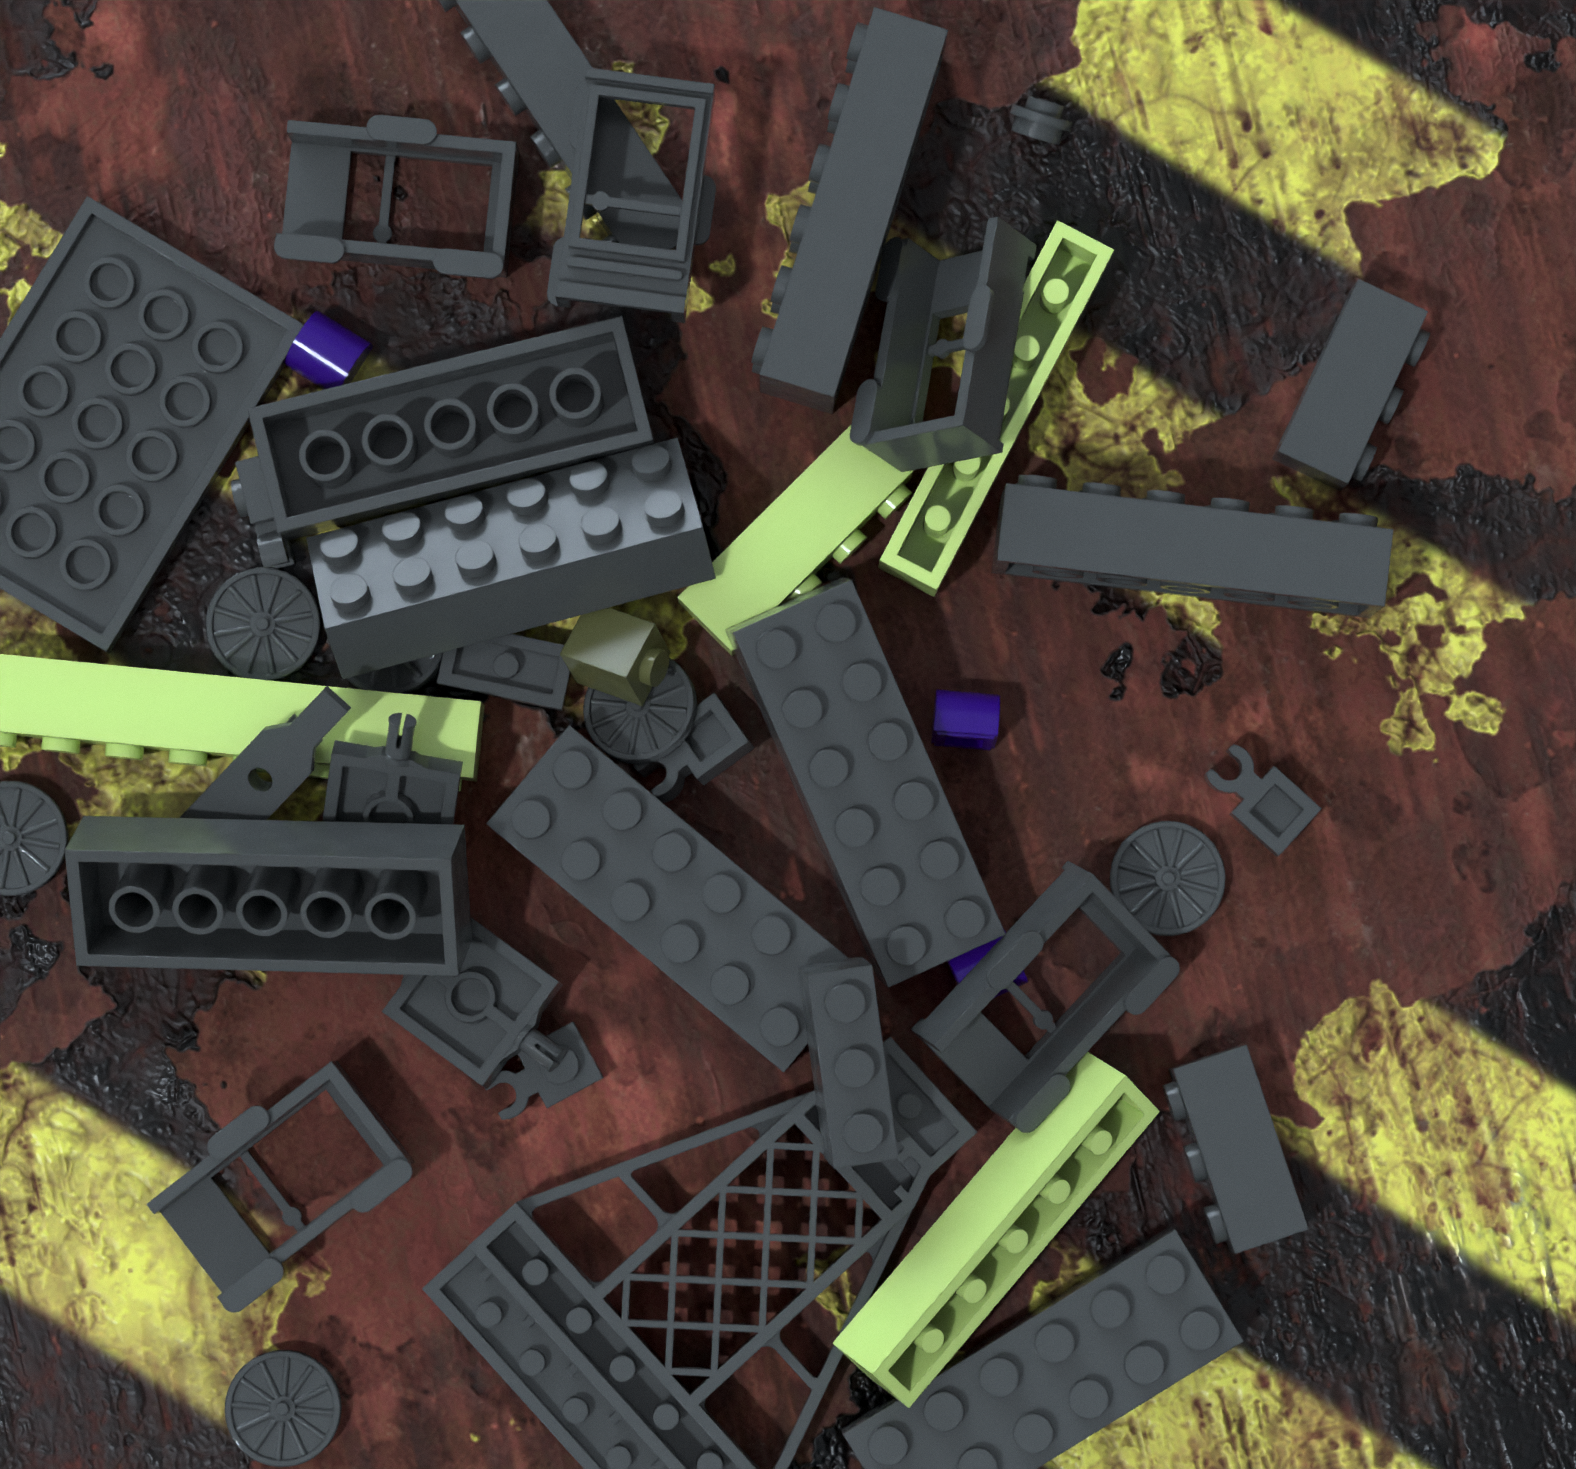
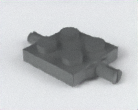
M394 713L388 719L389 727L386 746L373 747L335 740L331 754L322 821L454 824L463 762L421 755L416 751H411L417 721L412 715L406 714L402 736H400L402 713Z
M472 917V942L459 976L403 975L401 986L382 1010L384 1014L487 1089L507 1061L519 1054L521 1050L545 1067L548 1072H552L559 1064L540 1051V1047H543L561 1061L566 1054V1049L561 1048L537 1030L542 1013L563 984Z

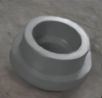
M1030 95L1025 106L1012 104L1010 111L1011 114L1016 115L1012 131L1056 145H1060L1064 131H1071L1073 122L1061 118L1065 106Z

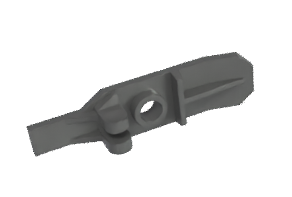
M326 686L298 716L294 713L286 723L266 726L179 818L267 820L314 771L316 748L323 741L322 738L351 707ZM256 768L266 770L270 774L272 782L261 779L257 774Z

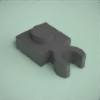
M259 456L235 462L239 479L231 481L234 503L240 517L249 516L250 523L255 527L263 567L281 569L296 565L290 540L281 537L277 533Z
M713 693L697 705L693 727L685 741L674 752L655 762L634 764L633 766L644 778L658 768H666L664 781L651 790L657 799L665 803L673 800L680 794L684 787L685 778L691 773L694 774L702 785H705L755 747L722 700Z
M1232 744L1226 752L1237 761L1239 765L1238 776L1234 780H1224L1217 772L1210 769L1205 773L1204 778L1215 791L1223 794L1234 793L1241 800L1229 815L1271 853L1278 857L1322 808L1275 766L1271 767L1260 778L1254 773V763L1250 754L1244 748Z
M571 1022L546 1036L561 1048L566 1049V1054L562 1061L543 1047H540V1051L559 1064L552 1072H548L545 1067L521 1050L518 1056L525 1069L518 1073L500 1071L488 1089L485 1088L489 1090L500 1083H508L515 1089V1102L498 1113L501 1120L511 1119L520 1115L526 1109L529 1098L536 1093H539L546 1108H549L604 1078L575 1022Z

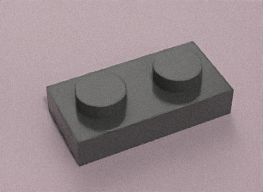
M509 634L443 652L437 684L563 711L571 673L560 656L564 645Z

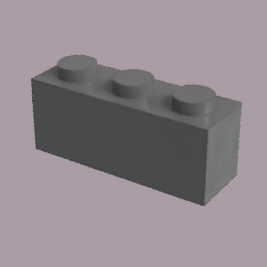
M1358 279L1347 296L1272 460L1339 491L1349 483L1351 477L1362 481L1377 450L1376 446L1368 443L1377 420L1388 424L1403 395L1404 390L1394 385L1404 363L1415 367L1431 334L1421 328L1428 311Z
M860 956L797 966L824 1158L834 1169L899 1159L872 964Z
M1238 1045L1169 1068L1172 1082L1162 1085L1163 1092L1174 1122L1182 1119L1186 1121L1193 1143L1183 1146V1151L1194 1182L1206 1181L1213 1205L1204 1207L1203 1210L1215 1244L1226 1241L1228 1250L1237 1254L1309 1230L1247 1045Z

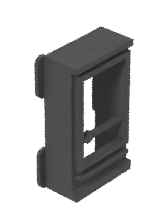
M586 67L585 81L580 82L576 86L573 98L568 138L571 146L576 151L564 237L555 242L552 252L547 298L553 306L571 308L572 300L671 313L672 321L685 323L695 245L698 246L706 243L710 237L716 194L714 180L705 175L715 104V84ZM600 97L695 110L682 206L609 197L608 193L604 191H598L594 195L586 194ZM585 205H593V208L597 211L616 208L680 217L676 250L580 238Z
M375 115L371 117L367 127L288 120L287 134L292 144L282 233H276L274 250L280 258L334 264L341 260L435 269L444 275L485 279L507 278L520 156L517 142L437 134V129L430 120L389 115ZM352 153L386 156L379 225L373 230V236L377 243L343 239ZM396 158L492 167L484 252L387 244L392 238L389 218Z
M999 217L988 219L982 251L938 260L909 238L900 239L899 237H894L887 241L882 251L875 290L876 297L882 302H887L874 379L864 381L857 391L850 430V440L853 443L865 447L900 472L1003 452L1004 444L998 439H1000L1024 296L1023 286L1026 281L1027 262L1035 259L1036 244ZM967 313L962 339L953 341L940 339L937 341L940 319ZM965 350L955 415L923 422L934 356L943 359L952 352Z
M1067 861L1062 866L1064 871L935 1010L925 1020L920 1018L911 1028L929 1049L993 1113L1023 1133L1034 1131L1068 1095L1070 1081L1065 1075L1125 1011L1133 1015L1142 1014L1178 976L1180 970L1178 961L1158 943L1094 874L1070 861ZM1078 908L1121 953L1054 1024L1052 1022V1014L1045 1009H1040L1013 981L1041 952L1044 943ZM1005 988L1033 1016L1034 1025L1040 1029L1047 1030L1045 1035L1025 1056L981 1013L988 1003Z
M331 1061L269 1110L262 1106H252L218 1131L208 1141L207 1150L210 1155L146 1205L153 1214L161 1213L222 1292L217 1298L227 1311L235 1313L243 1310L278 1283L284 1275L282 1264L353 1209L361 1213L368 1212L407 1183L412 1177L413 1169L411 1165L415 1161L339 1062ZM327 1090L384 1166L308 1225H305L301 1220V1211L289 1205L248 1150ZM238 1157H241L283 1212L282 1219L284 1223L288 1226H293L297 1231L295 1235L271 1253L213 1179L216 1174Z

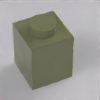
M605 608L580 615L560 656L576 683L643 706L652 687H657L663 681L668 670L671 652L655 623L612 608Z

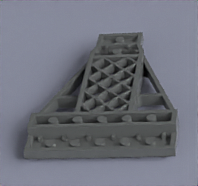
M889 1036L883 1042L899 1159L836 1169L855 1191L818 1189L820 1152L823 1154L815 1090L517 1201L428 1282L422 1290L583 1469H760L707 1410L705 1399L761 1347H771L778 1352L811 1389L773 1469H788L843 1353L833 1344L819 1374L814 1376L783 1343L780 1338L781 1329L865 1252H868L872 1256V1264L837 1337L869 1301L929 1176L971 1139L977 1131ZM796 1124L812 1143L775 1141L791 1126ZM753 1127L759 1131V1138L682 1209L675 1213L664 1211L632 1175V1172L746 1128ZM767 1149L765 1187L728 1185ZM774 1149L813 1151L811 1189L772 1187ZM619 1177L655 1216L658 1227L657 1231L605 1279L593 1281L584 1274L534 1218L533 1212L535 1208ZM719 1193L717 1230L680 1229ZM726 1193L765 1195L763 1233L725 1231ZM772 1195L810 1197L809 1235L770 1233ZM818 1197L856 1199L854 1237L816 1235ZM864 1199L880 1219L862 1235ZM671 1237L669 1274L633 1272ZM679 1237L717 1238L715 1276L677 1274ZM724 1239L763 1241L761 1278L722 1277ZM770 1241L808 1243L807 1280L768 1279ZM815 1243L850 1245L814 1278ZM631 1280L669 1282L667 1320L629 1318ZM623 1281L621 1315L605 1296ZM676 1283L715 1284L713 1322L675 1320ZM722 1285L761 1287L759 1324L720 1322ZM768 1287L802 1289L766 1322ZM633 1327L667 1328L665 1362ZM674 1329L713 1330L711 1368L672 1366ZM720 1331L755 1332L718 1366ZM676 1375L707 1377L690 1391Z

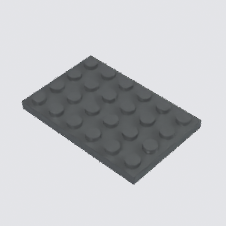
M87 196L0 338V589L110 654L249 426L250 419L247 409L260 406L283 370L287 353L304 324Z

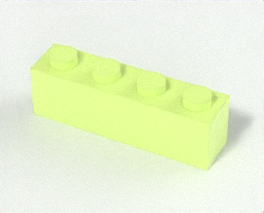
M851 425L712 562L716 579L690 585L677 597L678 603L731 656L735 652L725 629L817 589L822 581L815 574L832 557L839 564H842L867 539L860 529L877 512L886 520L912 494L905 484L912 478L913 470L900 472L865 447L853 443L850 440Z

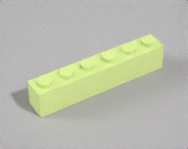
M1057 220L1023 286L1024 296L1000 439H998L1004 444L1003 452L928 467L879 560V569L935 597L1101 279L1114 249Z
M1089 1052L1065 1075L1070 1081L1068 1095L1034 1131L1023 1133L1017 1128L1012 1131L832 1343L871 1380L906 1407H911L1160 1112L1126 1075Z

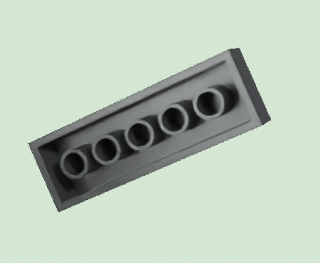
M876 7L873 9L869 25L857 22L846 57L848 62L845 72L853 74L850 86L838 82L827 120H829L827 132L834 134L831 147L819 143L808 178L810 181L808 192L816 194L813 205L809 207L800 204L791 231L789 252L795 253L797 256L793 268L781 265L773 288L770 312L778 314L774 329L762 326L751 361L753 363L752 372L760 375L761 393L833 414L882 257V251L887 241L942 64L948 29Z
M622 316L247 409L277 533L288 540L381 518L654 444Z
M678 438L306 537L324 628L342 679L716 579Z
M1019 475L1018 483H1006L1000 497L991 571L994 574L1370 618L1385 607L1393 529L1377 527L1378 518L1375 516L1340 513L1339 520L1332 522L1313 520L1314 510L1287 505L1275 506V513L1249 512V502L1231 498H1211L1210 505L1205 507L1185 504V494L1163 490H1148L1146 498L1142 499L1120 497V486L1094 482L1083 483L1082 490L1079 492L1056 489L1057 479L1038 475Z
M840 578L725 629L878 980L889 988L1006 935L852 579Z
M569 725L486 824L784 1073L808 1044L797 966L847 959L848 957Z
M83 816L65 848L76 966L459 976L472 942L465 825Z
M1168 1227L948 1362L910 1408L906 1407L895 1397H891L844 1426L842 1432L864 1469H1037L1242 1343L1243 1339L1177 1231Z

